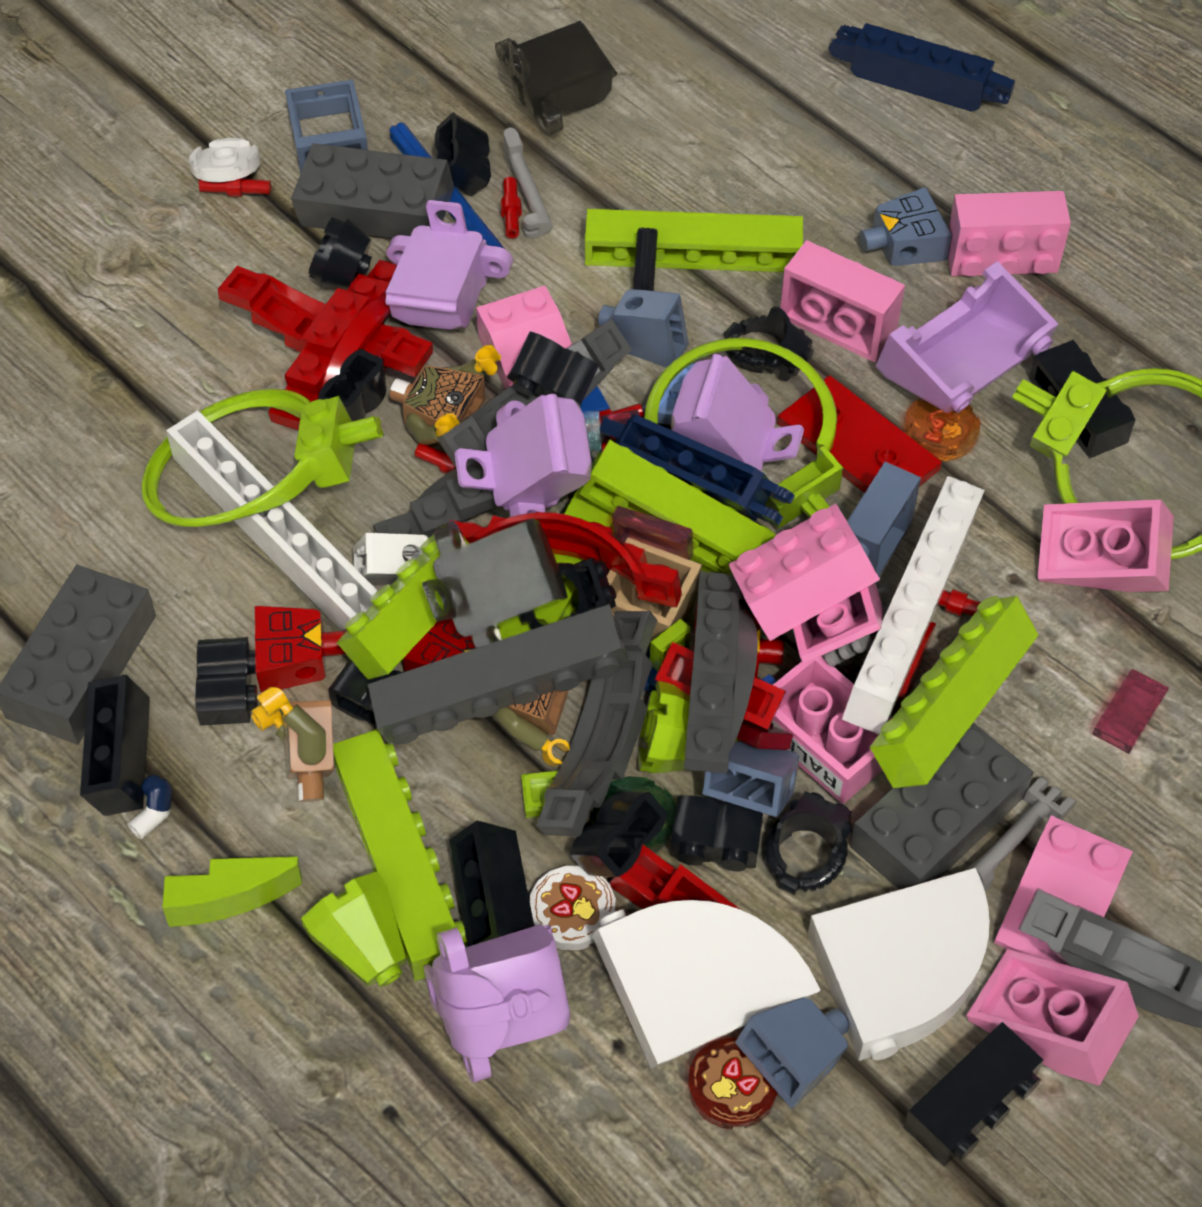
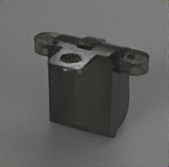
M581 20L521 44H517L511 38L495 43L498 60L512 83L516 96L522 105L529 109L535 120L549 136L563 131L562 115L594 106L605 100L612 90V78L617 75V71Z
M533 518L520 522L466 545L463 534L454 521H449L435 527L434 537L441 554L434 561L433 565L437 579L423 582V589L435 620L440 622L453 619L458 633L463 635L464 638L471 636L476 648L502 640L498 629L499 626L568 598L564 580L539 520ZM435 590L442 599L444 609L439 606L436 600Z

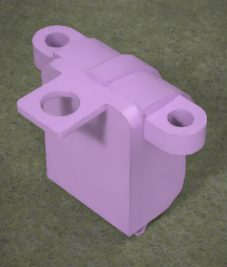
M428 200L426 210L430 226L414 228L411 236L397 235L392 238L386 252L387 256L394 264H397V267L386 290L385 302L390 307L392 317L408 325L447 330L466 328L472 317L480 290L486 285L487 278L506 277L513 264V257L504 248L488 246L486 240H483L479 232L467 231L463 209L459 203ZM440 210L448 211L455 216L456 222L445 223L437 217L436 212Z
M719 354L712 355L711 359L696 362L685 375L671 416L672 431L749 464L760 471L765 462L796 457L804 433V428L800 424L774 428L776 418L774 412L768 406V395L758 384H750L727 356L722 357ZM787 435L792 436V441L786 449L782 451L774 450L775 444L780 438Z
M556 394L541 395L527 406L519 401L508 402L496 414L497 427L487 435V451L463 448L455 451L459 485L463 488L493 490L495 504L504 507L505 510H510V517L535 513L536 511L545 512L546 508L556 505L560 497L585 485L591 478L592 459L585 417L576 401L557 397ZM468 459H474L481 464L484 471L482 479H474L468 474L466 470Z
M539 924L466 948L457 928L437 934L440 956L434 960L432 967L429 964L423 966L430 1001L434 1009L444 1020L445 1030L450 1037L451 1046L458 1053L462 1054L466 1072L472 1083L491 1077L488 1057H491L497 1050L551 1036L567 1028L570 1022V1010L551 926Z

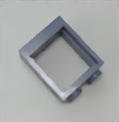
M354 80L285 90L300 173L312 143L368 150ZM350 113L353 127L351 130L306 137L302 135L300 119Z
M884 462L847 520L878 577H880L912 524L921 477L887 462Z

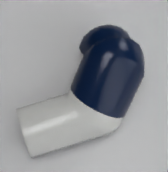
M150 775L143 781L141 788L144 795L147 796L146 809L127 824L131 832L140 840L170 814L172 787L167 779H162L158 775Z

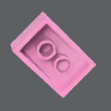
M546 286L476 307L478 338L483 346H494L502 356L501 360L495 363L498 366L497 374L505 389L514 383L507 376L530 331L545 336L564 348L572 345L561 314Z
M1161 499L1046 504L1043 511L1038 580L1040 582L1124 592L1169 591L1174 515Z
M875 583L793 628L799 655L803 663L882 628L884 609Z
M1051 815L994 943L1005 949L1068 965L1050 949L1046 942L1019 930V926L1036 889H1042L1076 906L1079 905L1105 917L1133 851Z
M1010 949L1006 950L966 1015L969 1022L988 1033H991L1003 1022L1044 1059L1043 1065L1059 1074L1098 1086L1103 1081L1139 1017L1128 982Z

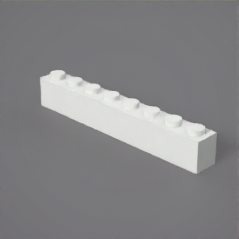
M198 410L166 430L173 459L225 512L251 502L274 487ZM289 501L273 509L234 520L341 631L346 630L344 626L353 616L361 611L366 612L373 605L370 599L378 590Z
M947 476L882 621V628L878 630L855 681L842 720L876 734H880L881 727L888 722L972 526L985 491L984 489Z

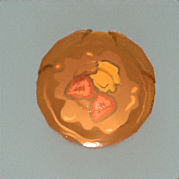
M918 399L913 402L906 412L903 432L939 460L951 461L960 459L973 450L978 442L981 422L978 415L976 418V415L972 412L973 408L970 405L959 413H956L954 410L945 413L925 400L920 401Z

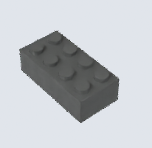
M312 143L291 200L301 226L325 229L330 219L334 217L342 221L349 219L367 235L393 238L397 235L411 236L413 229L418 226H430L426 210L427 201L450 202L454 184L448 161L444 159ZM437 211V217L443 221L446 211Z
M76 564L0 683V707L5 719L78 745L85 733L88 682L120 676L156 617L149 590Z
M973 723L927 785L892 788L855 822L850 848L899 890L938 879L1025 797L1034 771Z

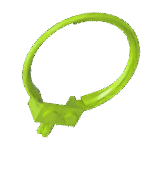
M728 338L695 347L674 360L658 377L649 394L644 418L658 424L660 400H662L669 384L684 368L700 358L721 351L742 350V347H752L775 353L797 366L811 381L821 402L823 425L816 443V448L818 449L817 459L778 483L779 486L786 488L795 495L792 503H782L775 498L769 497L765 506L778 511L783 517L779 526H775L777 530L803 513L810 518L815 512L829 508L830 506L824 499L840 490L843 467L830 453L836 434L837 413L830 390L818 372L799 355L768 341L751 338Z
M1151 368L1129 371L1106 381L1094 383L1072 371L1057 397L1023 379L1011 399L1044 417L1034 433L1029 446L1052 459L1058 495L1062 504L1078 503L1071 486L1069 465L1062 464L1063 456L1067 457L1105 393L1110 398L1133 388L1163 385L1187 390L1202 398V380L1179 371ZM1202 535L1187 543L1173 546L1171 560L1184 558L1202 551Z
M261 389L228 397L199 412L210 423L227 414L252 407L277 408L300 418L294 453L295 459L299 460L298 464L273 488L238 508L207 517H177L165 509L158 496V483L161 473L172 456L167 436L155 450L144 470L141 483L144 503L148 510L159 520L181 527L218 525L273 509L295 498L313 480L320 488L349 482L355 444L383 437L384 432L381 428V420L379 416H371L352 421L339 396L311 402L303 395L293 391Z

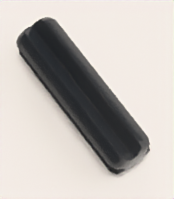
M642 227L637 231L633 288L635 290L654 291L658 232L654 228Z

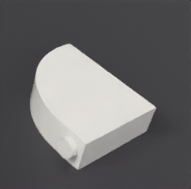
M976 868L811 915L808 937L837 1009L843 1012L848 1020L849 1030L847 1034L858 1061L870 1057L873 1060L886 1059L894 1055L899 1048L927 1037L943 1026L966 1001L979 973L989 938L990 920L988 903Z
M697 900L671 901L639 910L626 916L624 909L600 919L602 927L598 928L592 935L651 1069L745 1027L750 1017L804 997L809 998L821 991L805 961L781 934L757 917L725 904Z

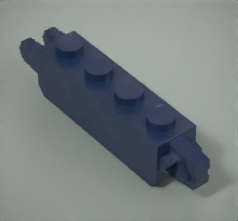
M865 23L863 29L854 26L850 27L849 25L846 26L845 24L844 26L841 25L835 34L837 39H833L828 47L833 57L852 63L851 71L858 78L970 112L979 109L983 100L1008 104L1015 86V80L993 71L995 61Z
M636 414L631 415L625 425L605 417L598 428V432L602 434L604 439L629 448L634 454L655 466L664 468L671 475L691 486L699 488L706 495L734 508L738 513L755 522L759 518L779 526L783 517L778 511L765 506L768 498L772 497L782 503L791 504L795 497L786 488L771 482L765 473L757 468Z

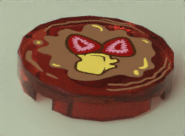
M730 1037L713 1041L697 1053L689 1068L688 1090L693 1107L704 1120L725 1129L742 1126L747 1128L758 1124L770 1114L777 1100L778 1093L735 1042L738 1038Z

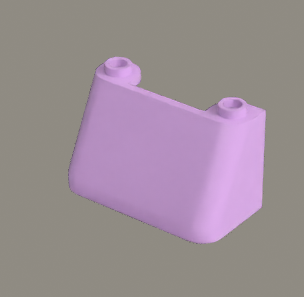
M998 261L984 270L983 275L986 278L981 286L978 285L975 288L970 286L967 288L961 300L917 330L913 326L907 329L902 325L889 334L876 363V368L885 378L945 413H949L952 410L959 413L971 403L975 394L1032 354L1037 355L1047 350L1053 344L1054 340L1051 336L1056 330L1058 323Z

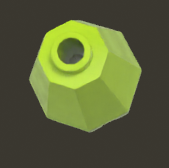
M657 681L655 685L656 691L652 690L649 695L648 709L641 726L640 737L644 738L645 742H647V749L638 747L637 760L639 769L655 774L685 770L684 759L690 696L675 685Z
M378 871L355 878L343 885L346 891L338 896H335L332 892L322 898L301 918V921L311 940L367 986L378 983L380 988L394 982L403 974L400 967L406 963V957L387 885Z

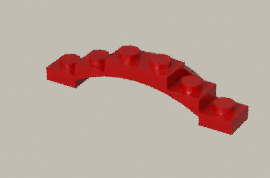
M379 260L368 276L358 274L347 290L337 288L300 338L303 350L284 375L287 383L284 390L299 393L311 402L318 400L319 392L324 384L340 374V368L345 359L353 352L365 347L372 335L391 312L389 305H386L385 302L386 290L397 264ZM270 408L268 414L271 422L299 430L300 418L286 411Z
M238 265L218 287L220 300L250 311L252 323L284 335L285 346L300 352L303 350L300 338L325 306V303L284 284L268 274H258ZM381 324L363 350L382 358L384 370L390 367L416 377L433 354V343L412 335L407 329Z
M536 511L535 513L509 518L492 516L486 528L472 522L463 523L449 520L444 530V534L459 530L486 565H488L491 557L513 553H555L584 560L594 558L603 561L608 569L635 585L637 596L640 600L677 608L682 596L678 570L671 569L663 564H648L644 548H639L630 543H621L613 536L611 527H606L597 522H588L566 514Z

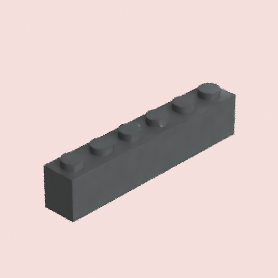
M608 604L368 684V689L379 732L390 745L395 743L406 744L416 740L419 735L434 730L445 731L452 729L458 725V722L474 717H489L497 713L501 708L513 704L534 702L543 694L556 690H571L577 687L580 682L595 677H611L617 674L620 669L631 665L619 623Z

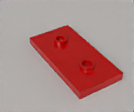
M829 375L824 379L833 397L837 413L836 434L830 453L843 467L842 476L862 492H866L884 462L921 477L919 487L941 469V460L832 376ZM812 388L778 415L777 424L780 427L802 425L804 433L801 443L817 455L816 443L823 425V413L819 396L815 388Z

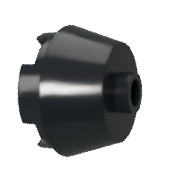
M332 217L324 230L325 235L319 249L315 251L308 274H310L309 277L319 281L322 287L349 288L358 274L366 275L372 260V257L367 255L372 240L349 219L342 221Z

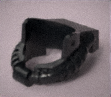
M773 306L766 317L765 315H761V317L754 316L753 319L749 317L746 320L740 321V324L733 322L724 332L725 339L739 338L742 334L751 332L770 334L780 342L777 345L789 349L806 362L811 359L814 352L812 349V339L805 335L803 329H798L794 326L786 312L777 306ZM742 347V350L726 351L729 358L750 372L762 373L764 369L772 374L777 369L780 371L778 378L788 381L791 376H796L800 371L797 366L787 359L766 350Z
M590 558L576 564H552L536 572L535 576L529 579L530 583L526 584V590H523L522 594H524V597L521 598L523 605L517 608L521 624H529L531 630L548 625L544 619L536 618L533 606L539 604L540 596L548 584H558L567 580L574 583L579 597L577 612L571 613L569 617L608 604L611 609L616 607L615 599L617 595L615 589L609 585L606 576L609 571L606 564L601 560Z
M806 791L800 799H795L790 803L789 811L783 814L781 819H778L769 830L770 833L767 834L764 846L766 864L769 866L768 869L773 874V877L776 880L779 879V889L796 895L798 890L807 892L808 890L816 891V888L822 889L837 878L838 873H841L846 863V857L848 856V843L846 839L852 831V824L850 823L852 811L847 806L841 803L834 804L825 800L819 793H809ZM793 832H815L823 837L832 849L826 865L817 871L803 873L801 879L786 873L787 865L781 857L779 846L786 839L790 838Z

